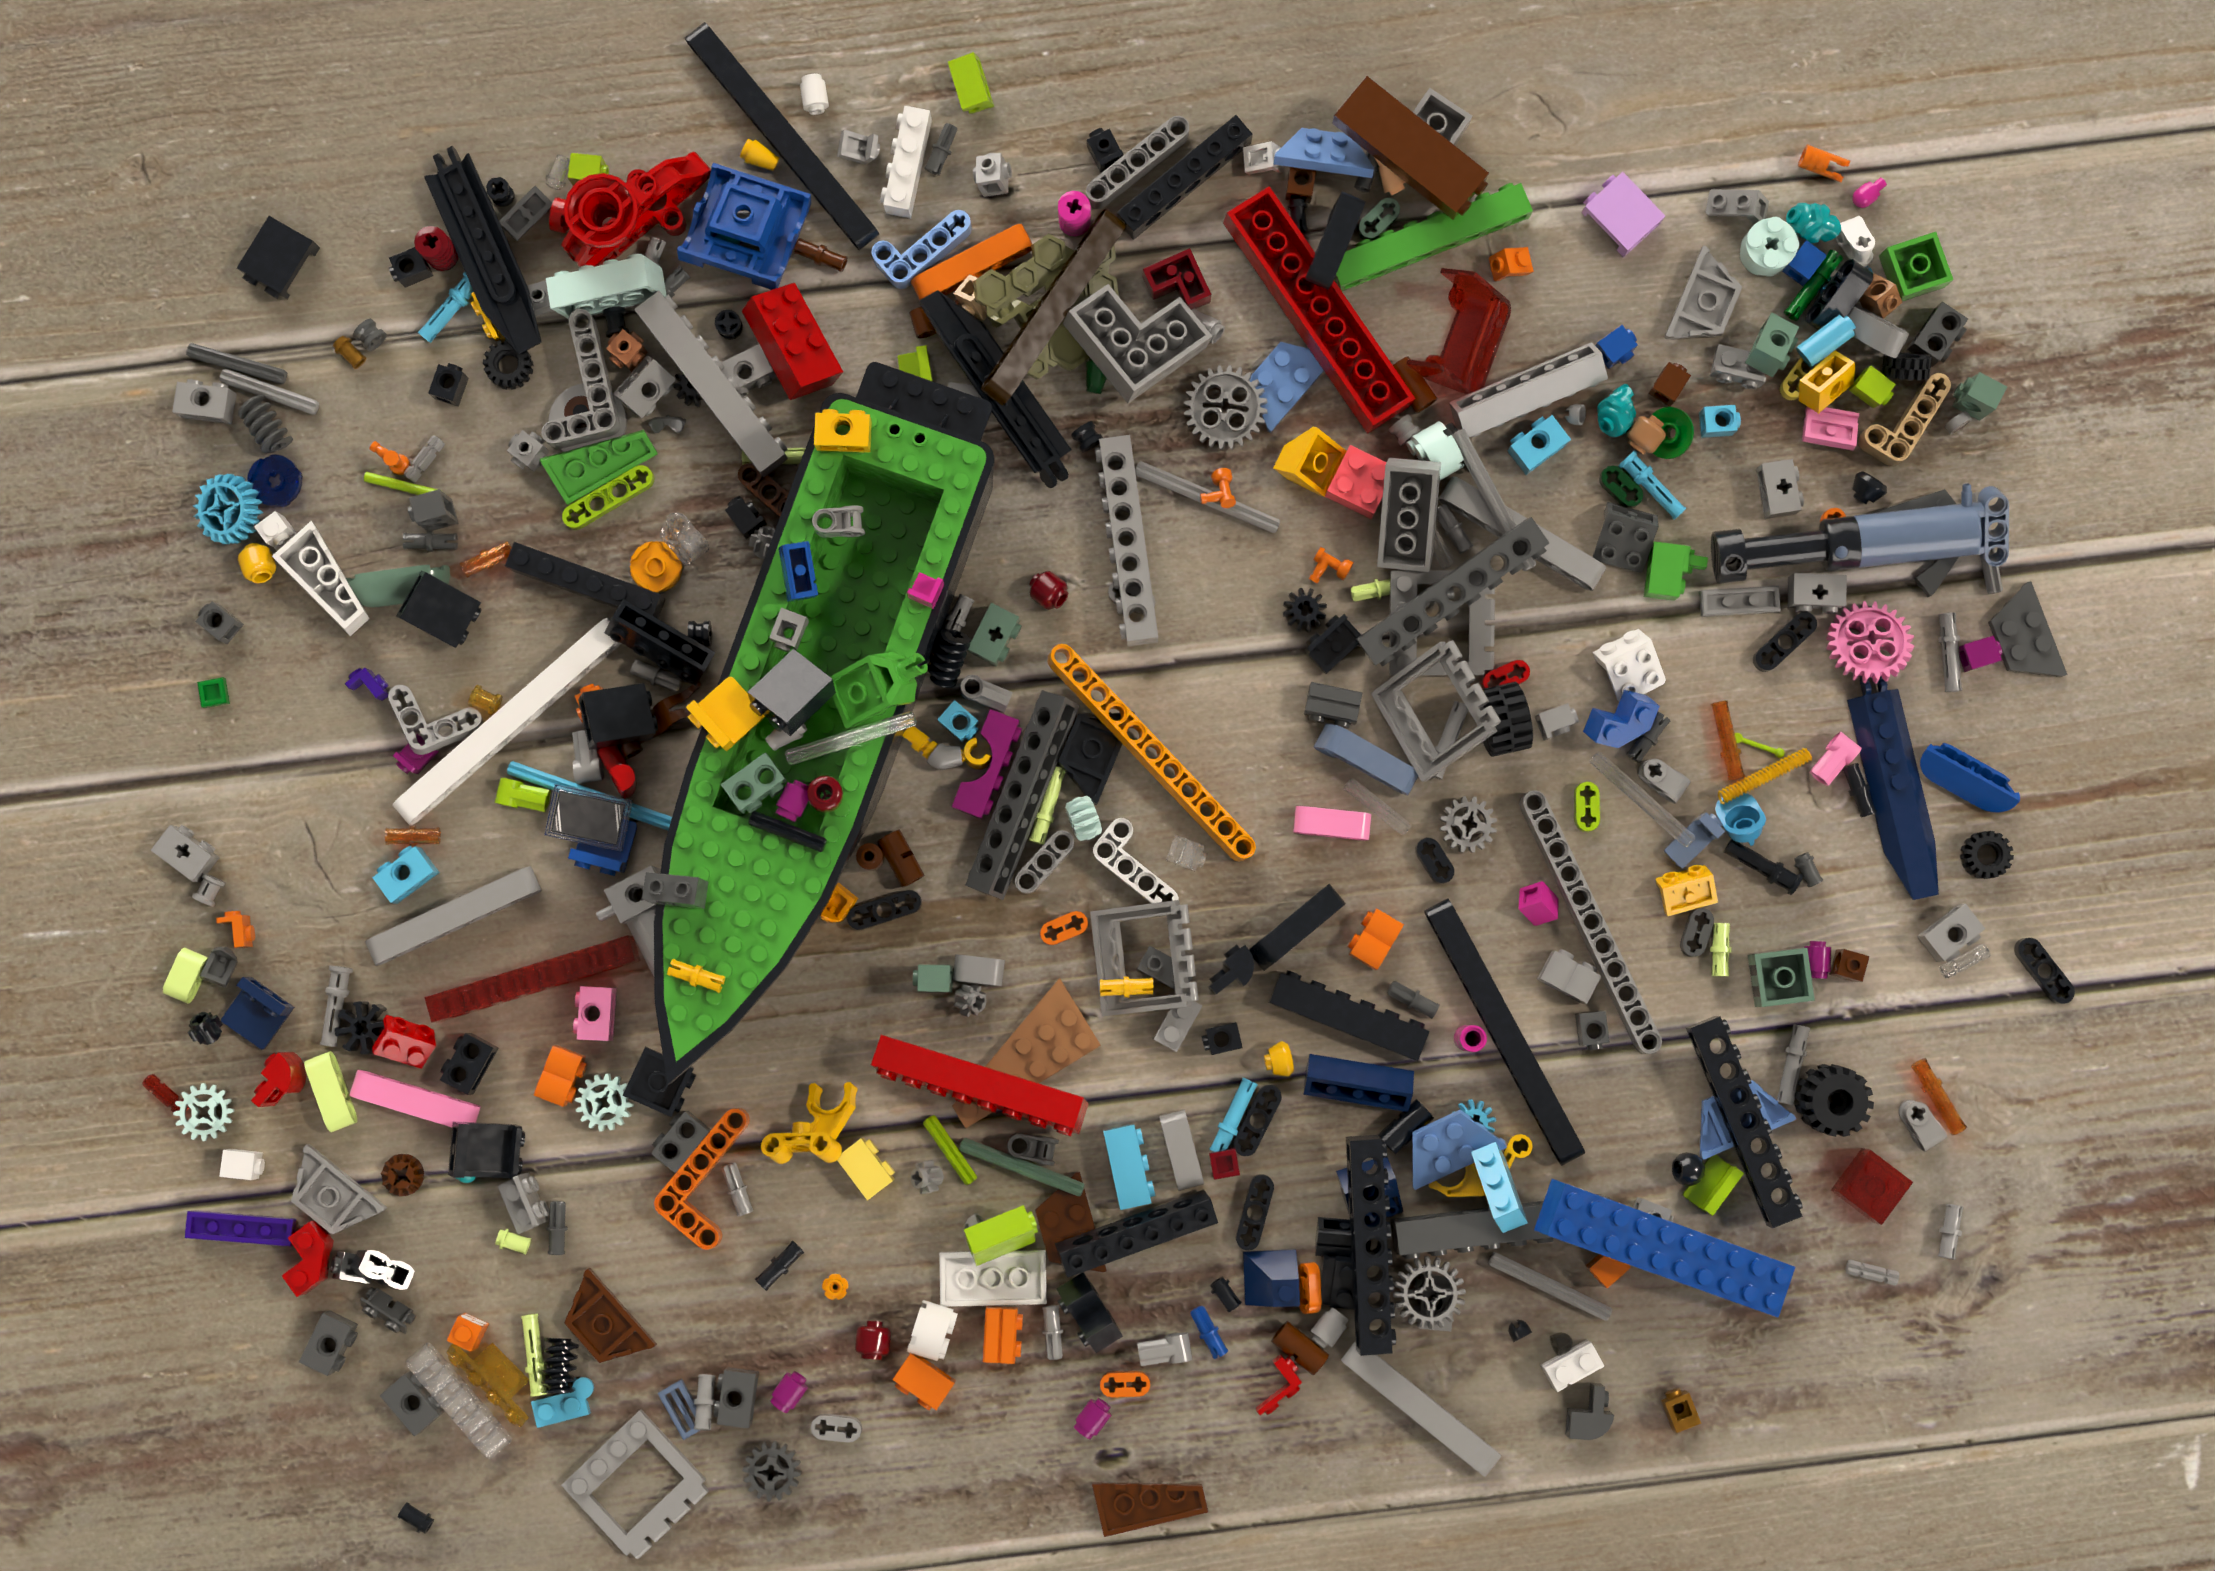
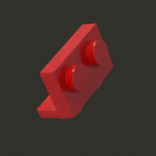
M386 1015L383 1019L384 1029L372 1047L373 1054L422 1069L436 1047L434 1030L423 1024L419 1025L406 1021L401 1017Z

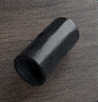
M1417 1099L1410 1104L1408 1112L1403 1111L1400 1113L1398 1120L1394 1119L1378 1134L1395 1155L1412 1140L1413 1131L1428 1125L1434 1119L1431 1113Z

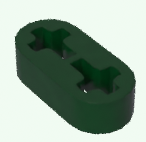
M1612 465L1606 467L1599 476L1600 485L1620 505L1635 508L1641 503L1644 495L1643 490L1621 468ZM1606 473L1610 475L1615 473L1617 475L1615 480L1621 486L1619 487L1615 482L1609 484L1606 481L1608 479ZM1622 488L1629 493L1633 490L1636 493L1634 496L1636 502L1634 500L1628 502L1625 499L1627 493Z

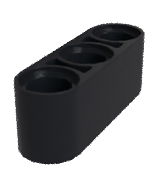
M1854 259L1847 260L1809 309L1806 315V322L1819 330L1836 316L1841 315L1843 318L1847 316L1870 286L1873 280V273Z

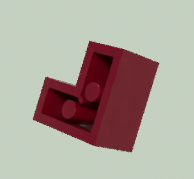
M1190 248L1143 269L1142 277L1153 300L1177 290L1179 296L1191 310L1211 303L1212 294Z

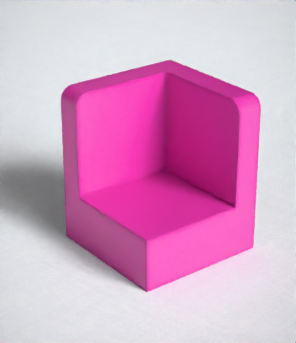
M919 572L912 589L909 588L907 591L908 598L934 609L944 587V581L939 577L936 580Z
M1543 881L1520 888L1519 910L1534 926L1558 919L1559 899Z

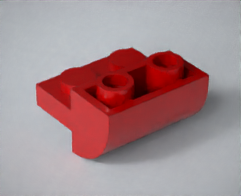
M278 1052L277 1054L273 1053L264 1062L265 1068L261 1072L268 1081L264 1080L254 1090L256 1095L251 1101L257 1107L275 1106L285 1094L301 1092L307 1077L302 1059L295 1052Z

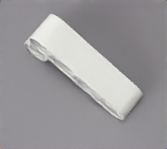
M1125 818L1115 819L1093 847L1095 859L1150 903L1162 902V899L1157 895L1155 899L1150 897L1156 891L1158 885L1163 887L1159 891L1164 896L1171 894L1173 896L1171 901L1179 900L1177 893L1123 850L1133 835V827L1130 821ZM1117 824H1125L1129 829L1128 835L1123 838L1117 837L1114 834L1115 826ZM1100 845H1110L1113 850L1112 855L1108 858L1100 857L1097 853ZM1124 860L1130 861L1133 865L1132 872L1127 875L1121 874L1118 870L1119 863ZM1142 877H1149L1153 880L1154 886L1151 890L1143 891L1140 889L1138 882Z

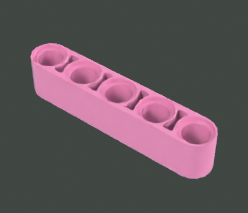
M357 1070L349 1096L449 1127H452L453 1121L476 1122L481 1106L364 1070Z

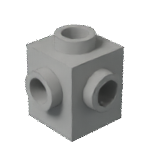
M988 153L983 156H977L976 167L973 168V178L982 195L987 197L1008 193V180L1012 177L1010 163L1005 161L1001 153Z
M523 430L520 434H515L511 438L507 450L513 456L510 461L522 470L528 467L533 472L542 465L540 458L547 457L550 451L542 445L545 442L544 439L533 431L529 435Z

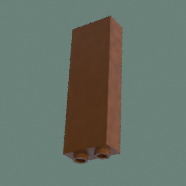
M1366 76L1334 115L1333 125L1452 220L1458 214L1463 216L1472 205L1470 199L1475 194L1480 196L1488 186L1486 180L1489 172L1368 76Z

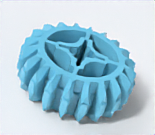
M219 474L215 475V479H207V485L199 486L202 494L195 495L199 502L193 505V507L198 509V513L193 517L200 519L197 527L204 529L203 535L211 537V540L214 542L229 545L230 543H241V540L249 539V533L256 532L254 524L257 525L260 522L257 516L264 512L258 509V505L262 501L256 499L259 492L252 489V483L245 481V478L242 476Z

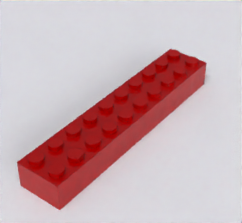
M1270 186L1228 211L1223 221L1224 226L1366 433L1369 434L1409 408L1416 398L1336 282L1333 281L1330 289L1326 290L1305 280L1315 252Z

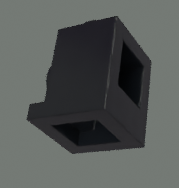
M1098 128L1089 134L1090 138L1087 139V148L1100 173H1102L1124 154L1110 128L1105 131L1103 128ZM1105 142L1109 145L1105 149H1102L1099 146Z
M741 496L732 499L728 503L729 507L725 509L746 539L751 534H754L755 529L759 530V528L767 525L762 516L756 518L760 513L751 501L746 504Z

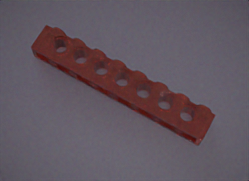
M626 935L424 998L431 1023H440L641 960L633 936Z

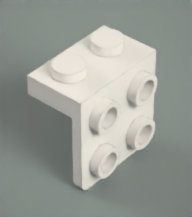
M1639 629L1629 631L1623 637L1613 642L1605 643L1600 649L1593 652L1596 662L1607 671L1618 702H1620L1624 690L1645 694L1663 685L1666 681L1652 640Z

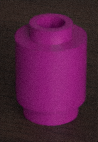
M794 780L793 784L787 782L776 804L778 808L775 813L795 822L797 817H801L809 801L807 796L809 786L797 780Z
M1810 941V946H1804V948L1808 949L1811 977L1828 979V972H1831V947H1826L1825 941Z
M796 1371L792 1374L786 1372L772 1393L773 1397L770 1400L772 1405L784 1413L794 1409L808 1389V1386L805 1384L807 1379Z
M1097 1398L1096 1401L1090 1399L1075 1419L1076 1424L1073 1427L1081 1435L1091 1440L1094 1435H1098L1112 1416L1109 1412L1111 1407L1100 1398Z

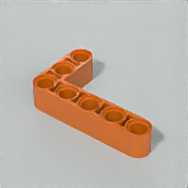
M742 1108L730 1109L722 1116L654 1201L655 1209L661 1216L698 1247L705 1250L712 1249L720 1244L723 1235L722 1231L713 1221L687 1200L748 1127L750 1117L747 1111ZM733 1113H739L742 1116L743 1122L739 1128L732 1126L730 1123V1117ZM717 1133L725 1137L726 1142L722 1148L716 1147L713 1143V1137ZM699 1154H704L708 1158V1166L705 1169L698 1167L696 1164V1158ZM682 1175L690 1177L691 1186L689 1189H683L680 1186L679 1179ZM666 1195L674 1200V1207L671 1210L665 1209L662 1205V1199ZM686 1212L694 1216L695 1222L692 1227L684 1225L682 1217ZM706 1229L713 1231L715 1234V1241L712 1244H708L703 1240V1232Z

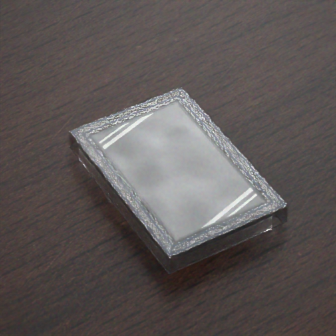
M554 784L544 836L622 852L633 800Z

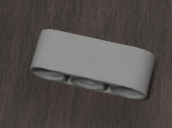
M1061 830L1054 833L1020 870L1015 878L1016 887L1023 894L1035 892L1072 852L1074 839L1069 832ZM1059 836H1066L1070 840V845L1067 849L1059 850L1055 846V841ZM1043 855H1047L1052 859L1051 867L1046 870L1039 868L1037 864L1038 859ZM1024 875L1033 876L1035 880L1033 887L1030 889L1022 888L1020 886L1021 877Z
M1185 1109L1159 1116L1178 1191L1203 1185L1204 1181Z

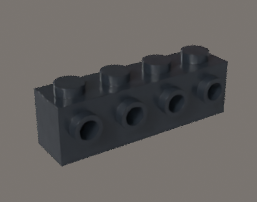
M624 599L604 632L615 642L624 644L636 654L650 659L660 668L669 670L683 681L695 686L716 653Z

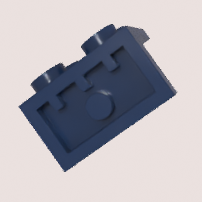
M242 977L236 985L242 990L221 1018V1022L259 1049L264 1050L295 1007L253 977Z

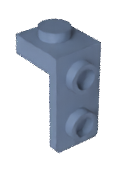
M1707 812L1700 814L1664 849V853L1680 869L1684 868L1712 840L1718 839L1725 832L1721 828L1722 822L1712 813L1710 815Z

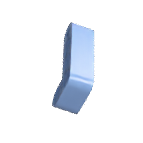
M962 210L951 212L902 255L888 241H878L874 244L871 251L874 263L893 286L898 289H906L912 285L910 281L915 276L932 268L971 234L970 217ZM958 222L962 224L964 222V227H955V223ZM937 237L947 239L946 243L942 246L933 244ZM882 251H889L891 253L890 257L886 260L877 258L878 254ZM919 253L927 255V259L921 263L914 261V257ZM898 270L908 272L907 276L903 279H896L894 277Z

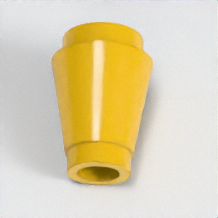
M747 139L740 154V158L745 160L744 163L771 171L775 170L780 157L776 156V154L756 139L754 141Z

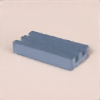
M681 1379L657 1394L682 1439L685 1440L700 1430H694L695 1423L676 1391L679 1388L694 1417H696L694 1399ZM671 1393L691 1429L688 1432L666 1394Z

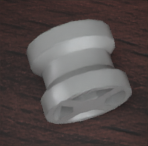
M1409 414L1402 417L1388 429L1392 435L1398 438L1400 446L1405 445L1407 441L1411 440L1412 436L1421 432V429L1418 426H1414L1411 422L1412 418Z

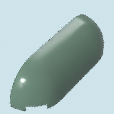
M419 565L355 574V578L346 579L361 605L374 608L403 604L421 570L449 584L450 567L442 565L441 567L430 568V565Z

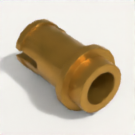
M341 336L333 344L335 353L341 354L354 369H358L365 363L367 358L351 343L352 340L350 338Z

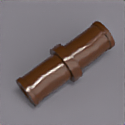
M799 238L795 244L794 254L811 259L816 265L820 266L823 264L839 272L844 271L847 264V256L830 251L825 245L818 246L802 238Z

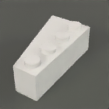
M312 521L272 555L275 561L349 636L370 619Z

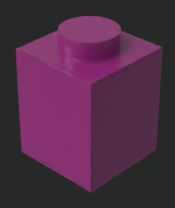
M1994 635L1964 644L1958 648L1964 673L2002 660V648L2000 643L1995 640Z

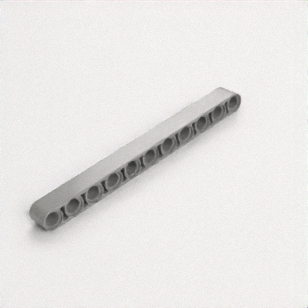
M1536 790L1529 791L1520 799L1519 806L1601 975L1636 1050L1640 1053H1656L1662 1046L1661 1036L1551 807L1543 793ZM1529 796H1534L1538 799L1539 807L1537 810H1532L1527 806ZM1540 820H1546L1550 824L1548 834H1543L1538 829ZM1553 843L1558 844L1562 849V854L1559 858L1553 857L1550 854V846ZM1564 867L1570 868L1573 872V878L1570 882L1563 880L1561 877V871ZM1576 891H1580L1584 895L1585 900L1581 906L1573 902L1572 897ZM1587 915H1592L1596 920V925L1593 929L1586 928L1584 924V919ZM1598 939L1606 941V952L1600 953L1597 951L1595 945ZM1611 962L1617 964L1619 968V973L1616 977H1611L1607 972V967ZM1623 986L1630 990V998L1627 1001H1623L1619 997V990ZM1635 1010L1640 1012L1642 1016V1021L1638 1025H1634L1630 1020V1015ZM1647 1034L1653 1038V1046L1650 1049H1645L1642 1045V1039Z

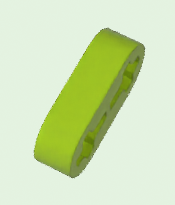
M1583 782L1574 791V821L1576 827L1583 832L1593 831L1600 823V793L1598 787L1592 782ZM1585 787H1588V790L1593 792V796L1588 799V805H1585V797L1580 796V792L1584 791ZM1585 809H1589V817L1594 818V822L1590 823L1589 827H1586V824L1580 820L1586 815Z

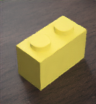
M861 1138L842 1152L837 1161L868 1201L895 1180L892 1176L895 1171L886 1160L881 1162L876 1155L879 1150L870 1139L866 1141L864 1138Z

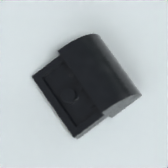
M1235 945L1224 954L1226 960L1222 963L1228 971L1225 973L1222 969L1209 979L1212 984L1208 987L1214 995L1218 994L1234 980L1241 987H1244L1250 981L1254 971V960L1246 945L1241 948Z

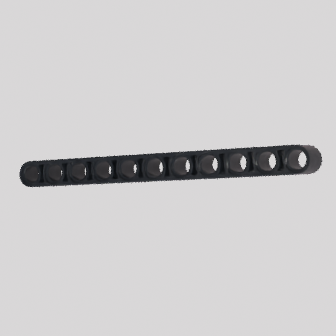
M704 22L688 34L685 40L690 48L852 244L860 251L875 239L879 232L708 24Z
M1447 898L1424 910L1433 931L1556 1159L1563 1166L1585 1154V1150L1454 906Z

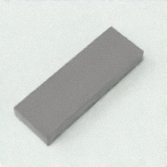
M1779 586L1699 591L1701 617L1781 612Z

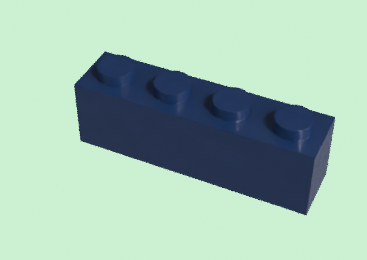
M1309 1054L1303 1095L1408 1112L1413 1096L1414 1071Z

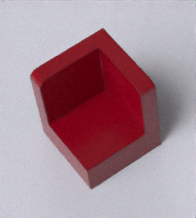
M1235 1148L1209 1153L1214 1180L1240 1175Z

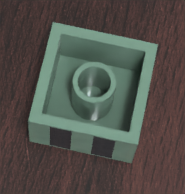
M1807 948L1747 955L1755 1007L1815 1001Z

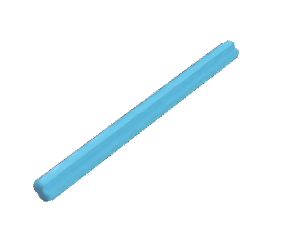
M514 761L510 762L507 768L508 775L551 790L555 788V791H557L558 788V792L568 790L577 792L573 794L582 793L591 795L587 797L596 796L610 799L606 801L615 800L624 802L620 804L627 803L625 814L623 813V815L669 830L671 816L631 802L629 806L628 801L616 799L617 797L612 798L614 796Z

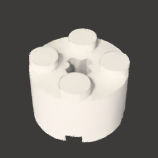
M923 1300L907 1352L938 1361V1359L944 1360L950 1339L945 1337L947 1333L952 1334L958 1315L953 1312L954 1309Z

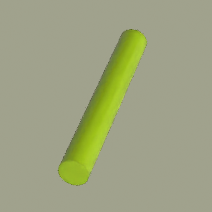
M366 472L364 475V482L415 495L438 490Z

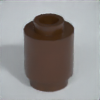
M866 843L857 850L856 860L858 864L868 871H875L884 863V854L881 848L875 844ZM869 851L874 854L872 861H866L864 857Z

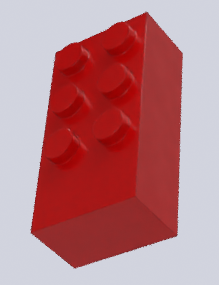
M795 282L752 296L742 309L744 317L790 401L832 386L843 373L840 364Z

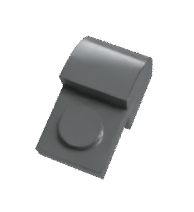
M1590 1383L1588 1409L1567 1408L1565 1435L1569 1439L1593 1440L1603 1436L1610 1429L1614 1420V1414L1610 1411H1604V1407H1608L1609 1392L1605 1391V1386L1601 1383Z

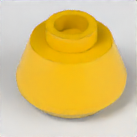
M1280 1041L1268 1049V1054L1264 1055L1266 1070H1272L1273 1075L1289 1077L1294 1072V1066L1288 1043Z

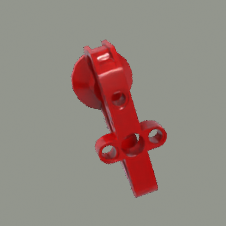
M691 152L683 157L666 159L648 172L635 169L628 174L626 183L617 176L605 173L588 175L576 182L567 194L564 204L565 222L570 230L561 246L579 267L585 265L596 267L603 265V262L619 257L658 223L669 235L679 236L683 234L687 224L678 206L710 178V167L696 152ZM663 195L667 196L666 205L658 211L648 210ZM612 217L607 223L603 225V221L606 218ZM670 218H679V222L676 225H667Z

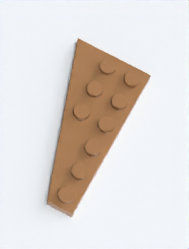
M1059 978L985 1067L1032 1082L1041 1083L1101 1045ZM958 1101L952 1105L965 1129L992 1113L981 1109L977 1102L974 1101L971 1102V1105Z

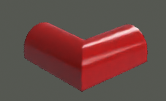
M618 745L599 749L598 755L622 799L629 798L634 794L637 787L633 769L624 759Z

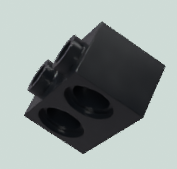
M465 1033L464 1036L461 1035L457 1039L453 1047L456 1051L452 1059H447L440 1071L443 1075L440 1081L466 1095H473L499 1047L473 1033ZM473 1043L479 1048V1054L476 1058H472L468 1053V1049ZM459 1067L464 1068L466 1071V1078L462 1082L457 1080L455 1075Z

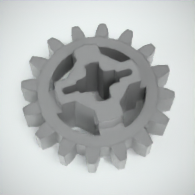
M1466 796L1461 797V804L1453 800L1451 802L1452 809L1450 807L1444 808L1448 815L1441 816L1439 819L1445 822V826L1439 828V831H1446L1447 833L1443 840L1450 839L1452 841L1451 849L1457 845L1460 846V853H1463L1466 847L1469 848L1470 853L1475 852V846H1478L1481 850L1484 849L1483 841L1491 843L1492 838L1489 836V833H1496L1497 831L1491 827V824L1497 822V819L1490 818L1489 816L1494 810L1484 809L1486 801L1477 804V797H1472L1471 801L1468 802ZM1466 808L1463 816H1453L1457 810ZM1477 811L1481 813L1485 823L1479 820ZM1470 816V823L1474 825V828L1469 829L1468 833H1466V826L1462 825V822L1466 821ZM1451 827L1457 829L1460 834L1459 839L1454 835ZM1474 833L1483 834L1477 841L1470 842Z

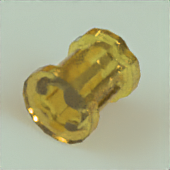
M476 685L470 694L468 706H477L488 711V715L492 716L498 711L503 696L500 694L494 695L483 690L482 686Z

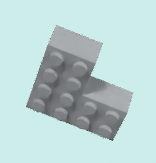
M1109 284L1069 310L1063 322L1066 329L1127 403L1205 350L1213 337L1181 297L1171 302L1143 323H1140Z

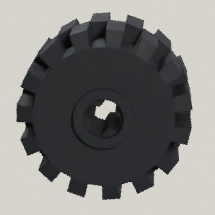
M1511 682L1482 689L1489 700L1483 706L1484 709L1492 706L1501 720L1495 726L1497 732L1483 741L1489 755L1494 757L1531 748L1533 744L1532 720L1525 694L1519 684Z
M1826 1064L1817 1065L1818 1070L1809 1069L1805 1072L1808 1078L1806 1080L1800 1078L1798 1085L1802 1086L1800 1092L1796 1091L1795 1099L1799 1100V1104L1795 1105L1798 1113L1803 1115L1801 1119L1805 1124L1829 1136L1836 1137V1135L1845 1137L1850 1136L1851 1130L1855 1132L1861 1130L1862 1126L1859 1124L1861 1121L1868 1123L1871 1116L1866 1114L1867 1109L1874 1108V1102L1868 1100V1096L1873 1095L1870 1087L1865 1086L1867 1081L1863 1076L1857 1075L1856 1071L1831 1064V1066ZM1829 1095L1834 1098L1833 1103L1828 1101Z

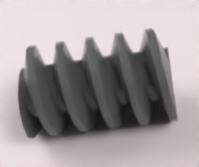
M258 395L246 401L238 410V415L241 419H244L243 423L249 428L250 434L255 436L254 440L260 445L261 451L263 453H273L287 447L292 443L293 438L292 436L283 438L288 430L286 428L278 429L282 424L281 419L272 421L277 413L275 411L267 412L271 407L270 402L261 404L266 397L265 395Z

